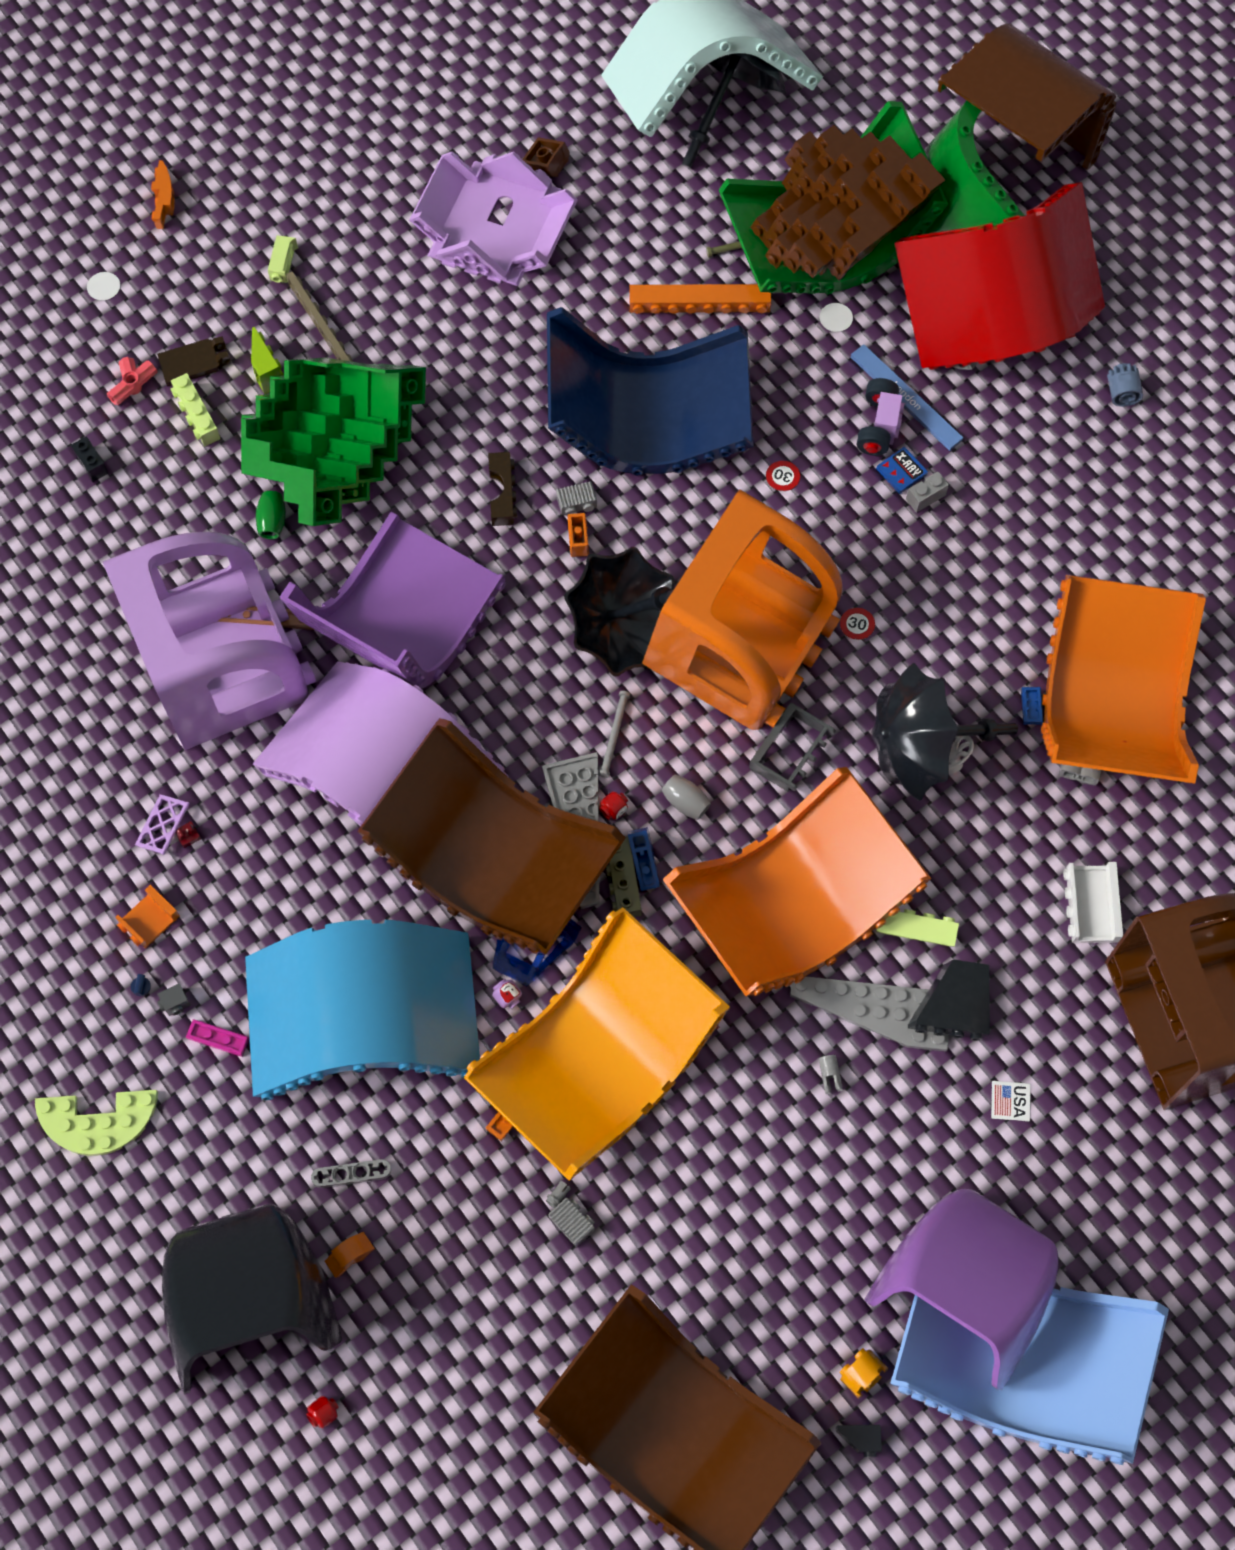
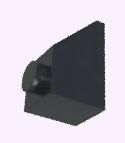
M880 1425L836 1426V1432L858 1454L864 1453V1457H877V1453L882 1452Z

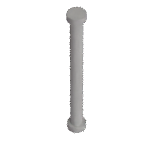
M627 691L619 692L620 699L602 769L598 773L599 776L604 778L610 776L609 768L627 699L631 695Z

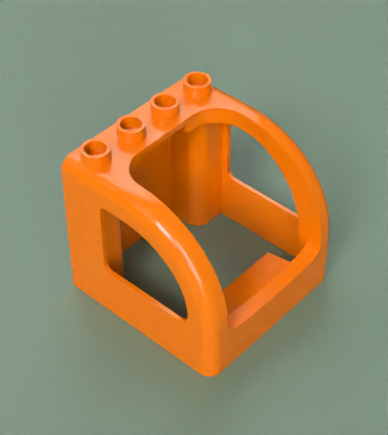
M739 489L664 604L642 664L751 730H758L765 723L774 727L785 710L784 707L777 704L783 693L793 698L804 678L796 674L801 664L803 663L812 668L823 650L814 643L820 634L829 638L840 621L838 617L832 614L842 595L843 586L840 572L826 550L802 527ZM770 536L788 547L810 567L822 585L820 589L763 555Z

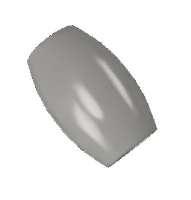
M673 775L662 789L664 796L674 808L696 820H699L711 805L707 796L698 786L678 775Z

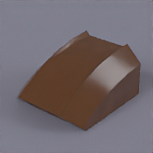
M538 137L522 160L531 166L534 171L541 169L547 176L558 177L565 164L569 162L570 152L565 142Z

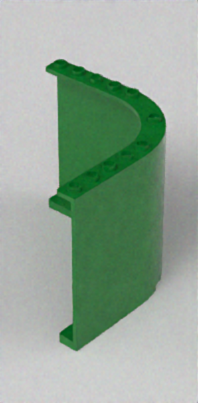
M967 100L924 149L929 162L945 179L940 187L948 202L946 208L924 234L974 227L992 223L995 226L996 224L1003 223V219L1016 215L1025 216L981 161L975 147L973 132L976 118L983 111Z
M888 101L862 134L861 138L872 132L881 142L890 135L911 159L922 153L928 160L903 103ZM728 178L719 188V193L760 292L831 294L860 284H867L873 278L881 275L898 263L894 244L896 241L903 237L924 234L948 205L941 187H939L921 211L881 240L871 253L852 266L846 275L838 280L831 274L829 269L823 275L817 274L813 278L801 269L795 274L784 265L776 269L765 257L769 249L754 234L750 227L757 217L770 209L774 201L787 191L782 184L783 181Z

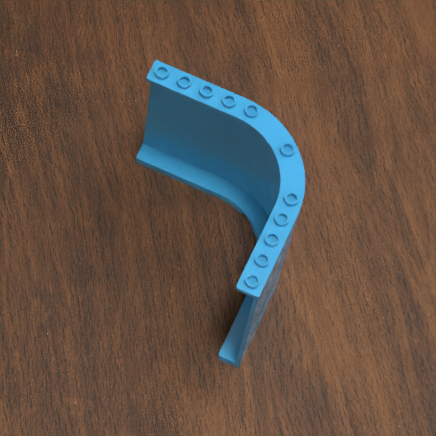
M372 920L344 921L326 924L325 929L321 930L309 928L245 957L253 1097H261V1100H272L276 1095H285L288 1090H297L299 1086L310 1085L311 1081L322 1080L324 1076L351 1070L363 1072L367 1068H399L400 1071L414 1069L417 1073L430 1071L431 1074L446 1073V1076L461 1075L464 1078L468 1072L467 1066L473 1060H480L469 934L467 932L396 920H385L384 923H372Z

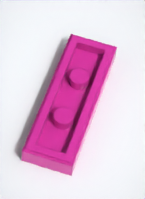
M195 1019L192 1020L186 1035L188 1040L243 1057L250 1040L247 1036Z

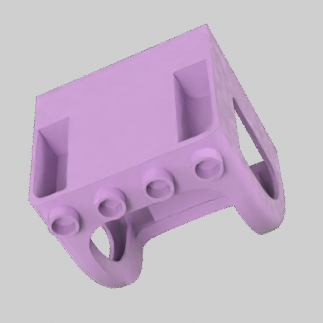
M217 532L184 533L148 543L103 561L151 681L184 750L300 704L308 698L309 690L307 685L315 683L316 679L309 662L306 661L300 664L295 654L303 650L295 630L284 632L281 622L288 620L289 617L281 599L271 602L267 592L275 589L267 568L258 571L250 550L240 540ZM220 555L229 559L230 565L227 568L171 590L166 589L157 566L175 560L194 556ZM249 607H257L258 611L246 609ZM244 611L250 612L249 618L243 617ZM222 618L272 621L274 626L217 621Z

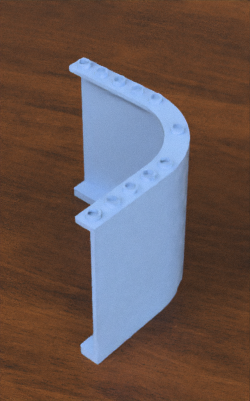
M1063 1287L1060 1290L1054 1289L1042 1321L1029 1347L1003 1390H997L992 1386L994 1354L988 1342L915 1295L890 1384L898 1387V1392L907 1395L912 1394L911 1398L922 1402L925 1401L924 1404L929 1407H938L937 1411L948 1415L951 1413L950 1417L959 1421L965 1419L992 1429L993 1434L1005 1437V1434L1038 1443L1039 1447L1047 1450H1052V1447H1055L1057 1451L1065 1454L1074 1451L1075 1455L1087 1458V1455H1092V1458L1100 1461H1105L1108 1458L1110 1462L1123 1465L1124 1462L1133 1464L1169 1309L1155 1301L1084 1292Z

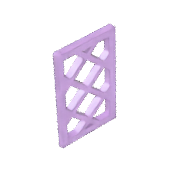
M160 794L135 845L165 855L190 803ZM163 800L168 801L169 806L159 810ZM179 805L183 806L180 814L176 815L174 808ZM171 810L173 817L163 821L161 814ZM158 816L160 824L151 828L150 826L154 818ZM175 821L172 830L167 833L165 826ZM162 828L164 835L154 839L152 832ZM149 834L151 841L146 844L142 843L145 836ZM166 839L163 848H158L156 843Z

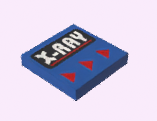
M905 446L876 467L877 471L899 494L928 474V471Z

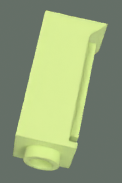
M276 236L268 267L271 281L277 283L288 282L286 274L290 271L294 250L298 248L296 238Z

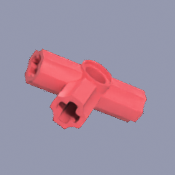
M122 358L119 361L123 380L107 393V396L113 404H121L131 394L140 393L142 385L158 373L157 369L149 360L136 368L134 358Z

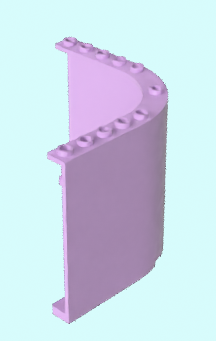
M337 661L253 763L266 777L298 785L314 793L319 790L323 793L324 799L337 808L340 805L348 810L349 813L347 815L359 826L364 823L439 718L451 721L507 775L504 772V767L492 759V754L483 750L481 743L469 735V730L457 722V717L450 712L447 713L426 696L419 686L410 685L384 668L380 670L376 667L372 668L366 665L361 666L356 663L350 664L349 662Z

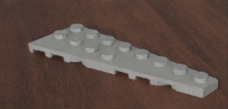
M597 752L542 766L553 807L599 821ZM599 878L580 904V909L600 905Z

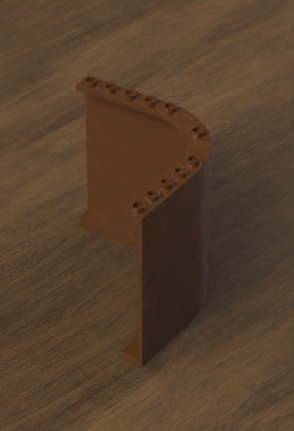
M1003 24L992 32H987L979 43L974 44L968 54L965 53L957 64L954 63L946 74H942L938 80L939 86L937 91L941 93L948 87L1038 149L1035 158L1040 162L1062 142H1065L1085 156L1082 167L1086 170H1089L1098 160L1117 104L1114 101L1116 95L1012 24Z
M439 718L357 832L362 836L363 842L369 846H374V851L381 857L385 856L388 859L387 863L395 869L398 868L400 870L399 874L402 877L413 881L411 884L413 887L420 891L424 890L435 900L447 907V912L455 917L459 915L481 928L480 930L488 936L492 934L499 940L504 939L511 945L515 943L520 948H527L534 954L539 952L546 955L626 837L615 826L575 815L551 805L547 807L541 805L537 797L526 790L523 793L514 787L516 783L505 775L451 721Z
M631 1284L533 1413L539 1417L537 1422L555 1437L560 1444L567 1448L579 1462L586 1467L589 1464L611 1483L609 1488L620 1495L622 1492L649 1514L647 1518L656 1526L661 1523L663 1525L662 1530L669 1536L673 1537L675 1534L679 1537L677 1541L686 1549L691 1546L693 1550H745L821 1445V1442L812 1432L745 1388L731 1376L727 1380L728 1377L719 1370L720 1368L706 1356L700 1355L696 1351L697 1348L675 1327L644 1292Z

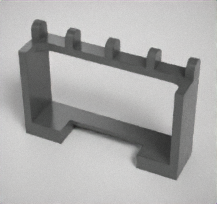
M790 703L751 759L749 769L787 792L790 789L796 791L798 787L792 782L797 775L801 777L806 776L807 773L802 770L807 760L813 763L817 760L812 755L813 751L818 745L825 748L827 743L822 738L828 732L834 734L836 730L795 704ZM793 717H796L821 733L787 780L761 763L766 758L767 752L784 727L786 728Z

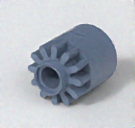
M1122 363L1114 366V370H1109L1107 377L1114 405L1120 407L1131 406L1143 399L1139 370L1136 368V365L1131 366L1130 363Z

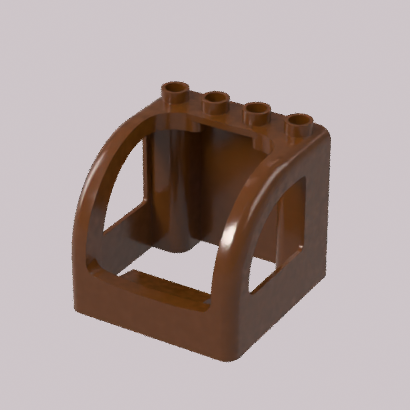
M1235 893L1208 896L1136 917L1105 963L1163 1110L1235 1089Z

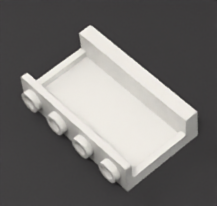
M1108 862L1106 866H1074L1073 863H1069L1063 871L1064 880H1067L1065 898L1069 900V906H1067L1066 914L1067 918H1070L1068 935L1072 937V943H1118L1123 936L1117 863Z

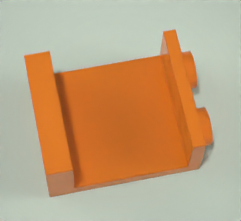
M151 885L145 889L147 896L123 918L119 915L115 917L119 922L117 924L118 928L123 933L128 931L132 935L130 939L137 946L141 944L145 949L180 917L177 910Z

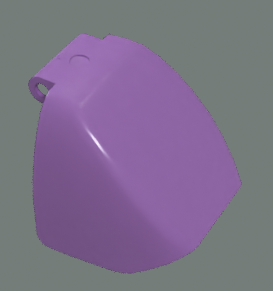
M972 1189L956 1190L934 1204L909 1231L887 1261L864 1300L867 1304L874 1307L894 1293L908 1291L932 1305L988 1342L994 1354L992 1386L997 1390H1003L1029 1347L1045 1314L1056 1284L1058 1251L1050 1238Z

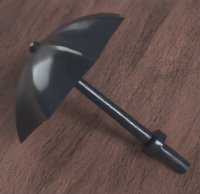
M746 53L725 55L708 63L724 75L698 129L691 130L688 136L692 139V142L682 165L691 169L701 146H708L710 137L707 135V132L732 77L760 90H774L786 94L784 80L779 69L757 56Z
M630 547L624 552L615 555L589 554L579 581L564 595V599L573 616L575 648L595 656L614 677L620 676L633 668L647 667L642 662L660 612L674 590V577L652 566L636 547Z
M912 663L895 683L887 684L880 692L876 703V719L871 731V738L876 745L879 766L886 779L893 784L902 785L910 795L920 801L929 788L937 783L948 780L949 756L956 736H979L982 741L988 742L993 741L996 735L1017 734L1018 725L1016 723H996L993 718H983L978 724L957 725L947 705L943 679H934L925 675L915 663Z

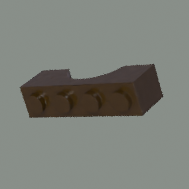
M510 452L488 453L490 478L499 481L504 487L502 494L495 500L490 501L492 526L514 525V518H517V507H513V502H516V491H512V486H516L515 475L511 474V470H515L514 459H511Z

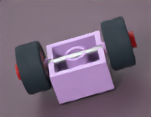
M876 378L870 380L867 384L865 398L868 403L878 408L874 426L864 427L858 433L856 445L865 454L883 455L887 453L889 444L893 445L894 438L898 439L905 403L901 402L902 395H898L899 386L892 380Z

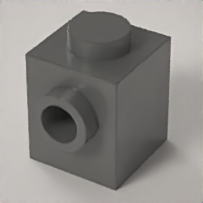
M180 983L158 993L160 1000L157 1003L161 1011H166L169 1016L178 1015L184 1011L183 1009L191 1006Z

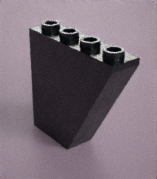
M955 959L944 964L910 1020L908 1029H914L917 1033L934 1032V1035L937 1036L949 1034L953 1038L970 1037L972 1041H981L982 1038L990 1035L989 965Z

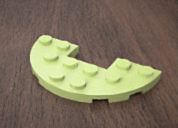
M158 1091L117 1092L115 1113L77 1115L76 1096L35 1098V1108L42 1128L55 1143L76 1154L98 1156L118 1151L140 1136L154 1114Z

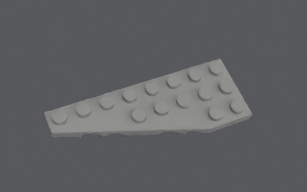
M805 977L801 982L797 984L793 982L791 984L790 997L825 1010L824 1012L839 1016L843 1020L865 1030L873 1031L907 1048L947 1052L948 1034L937 1036L934 1035V1032L917 1033L914 1029H908L910 1020L929 989Z

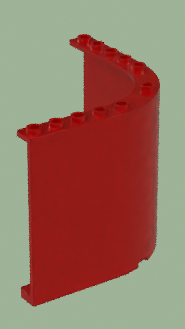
M1082 182L1064 185L1038 206L1026 211V216L1016 215L1003 219V223L996 224L995 226L992 223L968 228L903 237L894 243L922 368L933 370L939 368V366H945V368L953 367L956 364L967 366L972 364V362L984 364L989 360L1001 362L1007 357L1032 351L1042 352L1046 350L1045 347L1075 337L1077 332H1080L1096 315L1100 314L1105 308Z

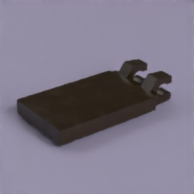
M223 336L213 340L204 339L158 353V359L167 387L172 385L171 380L186 373L191 380L219 371L218 367L230 364L231 361L227 351L219 352L216 355V352L227 349Z

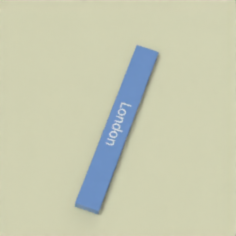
M864 344L851 354L850 358L871 378H885L894 381L899 386L898 395H902L901 402L905 403L904 409L949 451L963 441V437Z

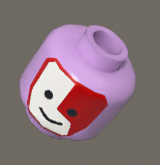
M503 979L493 987L494 992L492 996L501 1008L510 1007L512 1009L521 1002L519 998L522 992L513 980Z

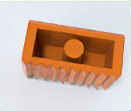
M568 514L571 557L588 556L589 544L586 514Z

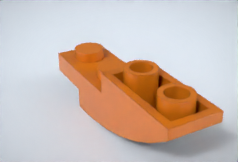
M159 160L158 167H155V181H152L151 190L155 194L156 206L155 211H152V221H154L156 229H163L166 215L174 214L175 196L167 167L163 160Z

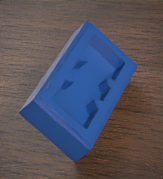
M1022 687L1023 725H1042L1041 687Z

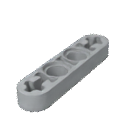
M379 1159L323 1167L313 1171L311 1180L318 1188L383 1180L390 1176L391 1166L388 1161ZM381 1164H383L384 1167L387 1168V1170H384V1174H380L379 1171H374V1176H371V1170L369 1166L373 1165V1170L379 1169ZM359 1167L367 1169L365 1177L359 1178L356 1176V1170ZM339 1170L347 1172L346 1178L342 1181L337 1180L335 1177ZM329 1171H332L333 1182H330L329 1178L323 1179V1183L315 1180V1178L319 1177L320 1173L323 1176H330Z

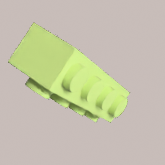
M186 373L171 380L173 388H170L174 398L178 397L180 401L178 405L181 411L186 412L187 416L185 417L189 426L193 425V433L196 439H200L204 447L220 440L217 427L188 374Z
M904 909V912H898L894 916L886 918V923L882 927L876 928L877 933L955 947L959 923H956L954 918L943 917V920L935 919L934 914L924 913L923 916L915 915L916 911Z

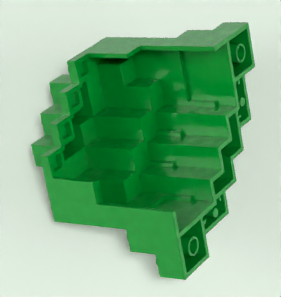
M332 358L284 360V375L270 376V394L256 395V414L242 415L241 474L283 482L284 501L299 504L298 523L310 526L342 523V504L370 501V482L384 481V462L397 461L398 443L411 442L412 405L425 404L426 367L415 365L396 366L383 363L364 364Z

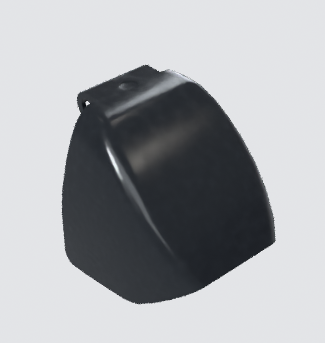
M266 1204L239 1213L229 1214L219 1219L183 1229L177 1232L170 1240L163 1260L162 1294L167 1334L184 1394L190 1393L193 1387L190 1374L193 1362L198 1357L284 1330H292L303 1334L323 1351L333 1349L342 1342L341 1331L329 1287L321 1266L296 1222L280 1207L274 1204Z

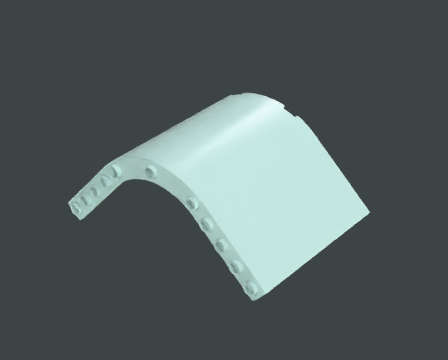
M659 0L657 3L654 2L640 17L601 75L636 128L649 137L654 135L694 76L704 66L719 57L734 53H746L757 56L810 90H814L823 78L822 74L779 23L743 0Z

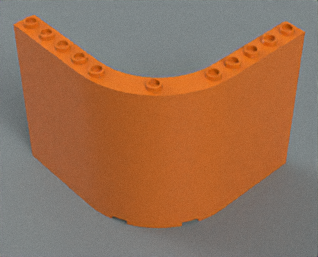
M1066 575L1065 580H1062L1060 585V591H1063L1062 598H1058L1057 601L1059 614L1058 617L1054 618L1053 628H1056L1055 635H1051L1050 639L1052 652L1047 655L1046 664H1049L1046 693L1042 695L1044 722L1042 723L1041 734H1043L1042 739H1044V745H1046V750H1048L1047 756H1050L1051 763L1195 784L1199 764L1187 742L1185 730H1181L1185 723L1186 707H1183L1182 700L1183 697H1187L1190 673L1206 597L1201 593Z
M847 767L837 768L781 822L766 833L768 837L761 842L757 840L744 847L742 853L737 856L733 853L719 859L675 867L663 879L747 997L750 995L758 996L762 992L768 993L772 989L778 990L783 985L788 987L793 982L797 984L805 976L825 965L827 967L831 966L837 961L836 958L853 947L860 940L863 939L864 941L873 935L872 931L875 928L882 927L886 923V918L897 914L902 904L906 905L912 901L913 895L916 892L919 893L927 887L926 883L931 880V877Z

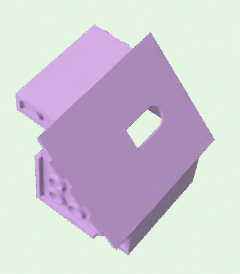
M449 152L441 156L409 221L434 242L427 256L441 260L443 265L452 268L456 266L464 268V272L476 276L478 274L488 276V280L497 283L503 281L518 286L525 272L547 266L578 199L567 189L562 190L552 186V179L541 169L534 171L515 152L500 157L493 154L485 157L482 163L474 161L471 167L465 164L457 154ZM507 197L513 201V206L503 226L488 221L497 201L500 198Z

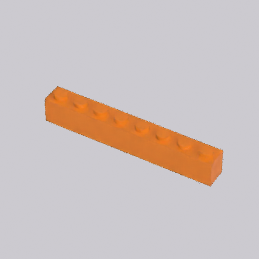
M757 284L629 285L630 313L637 314L668 312L673 314L678 312L765 313L770 312L771 293L760 292Z

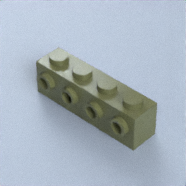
M626 837L610 860L609 865L606 866L607 877H611L612 883L609 884L610 895L615 897V902H612L613 910L616 912L623 907L633 917L642 916V909L629 839Z

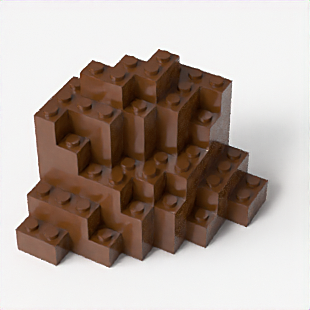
M833 125L820 134L817 139L809 131L794 143L784 159L791 168L782 182L787 191L774 201L770 209L757 217L750 228L769 249L765 257L776 269L784 265L791 269L794 274L801 269L812 278L817 274L823 275L829 269L831 274L840 280L852 266L871 253L881 240L921 211L945 179L922 153L911 159L890 135L880 142L872 132L861 138L852 128L843 135Z

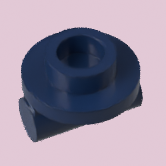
M137 974V978L131 983V991L136 996H145L151 989L150 981L143 974Z

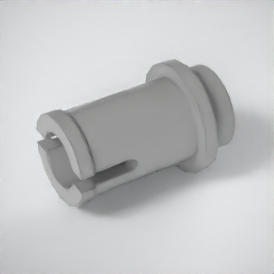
M560 1181L554 1191L547 1195L546 1202L553 1208L558 1206L568 1191L571 1190L569 1186L566 1187L567 1184L563 1181Z

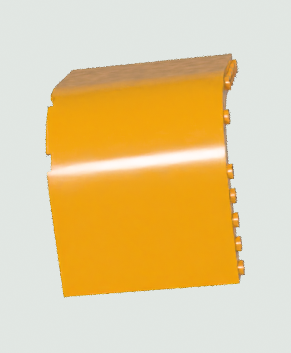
M623 907L616 912L613 910L606 917L607 922L599 929V936L591 942L592 947L583 956L585 959L576 967L577 972L560 994H555L550 999V1004L529 1024L524 1023L517 1033L512 1032L503 1043L501 1041L498 1042L491 1052L487 1050L480 1057V1060H473L467 1066L468 1072L464 1077L569 1181L626 1135L636 1125L637 1120L642 1115L645 1116L676 1083L675 1079L688 1069L730 1008L726 1002Z

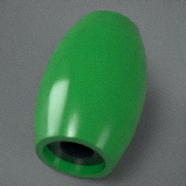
M277 491L263 492L257 504L256 527L259 536L265 539H277L284 527L286 516L283 495Z

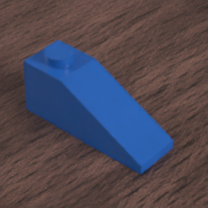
M648 827L629 831L628 839L641 891L660 887Z

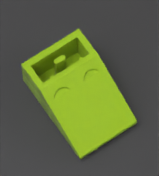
M252 327L251 363L256 381L266 395L270 393V376L283 375L282 367L279 360L273 358L272 355L274 354L269 345L266 346L264 343L265 338L261 331L257 332L256 328Z

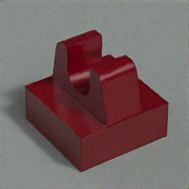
M192 821L177 828L175 832L183 848L201 840Z

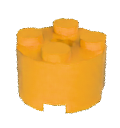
M864 1348L855 1355L856 1361L851 1366L846 1364L839 1372L842 1375L840 1380L858 1399L863 1396L861 1394L863 1390L868 1392L882 1378L879 1375L882 1370L884 1372L888 1370V1367L870 1349L866 1351Z

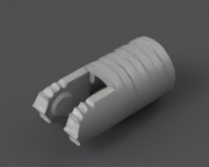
M836 1055L820 1057L819 1064L825 1094H831L829 1080L831 1078H834L837 1091H843Z

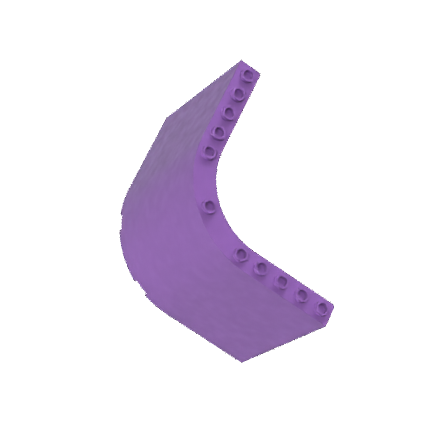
M390 512L360 561L338 590L339 595L335 599L331 597L321 607L314 606L300 588L292 582L288 583L279 598L304 624L379 668H384L410 685H417L422 689L435 680L438 681L457 655L464 652L466 642L474 636L475 628L478 623L484 620L488 607H492L495 603L497 593L504 589L506 579L501 573L498 575L401 520L397 514Z

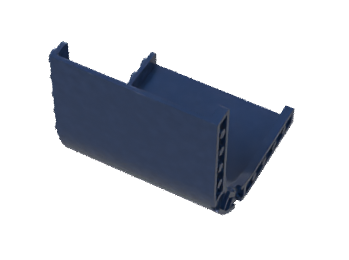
M563 307L547 312L548 429L587 458L597 463V465L620 472L632 473L635 476L642 474L680 473L685 469L695 468L701 464L713 462L722 457H729L731 454L744 452L754 447L748 332L740 325L673 349L655 352V355H644V352L628 351L627 354L620 352L619 348L606 343Z

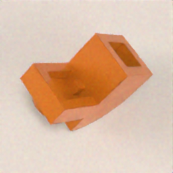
M361 1232L336 1246L331 1251L332 1254L324 1262L334 1277L337 1278L352 1264L364 1260L375 1248L365 1233Z

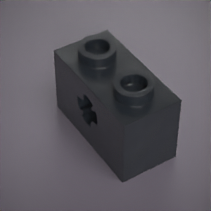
M87 436L71 444L77 459L92 482L108 474L104 462Z

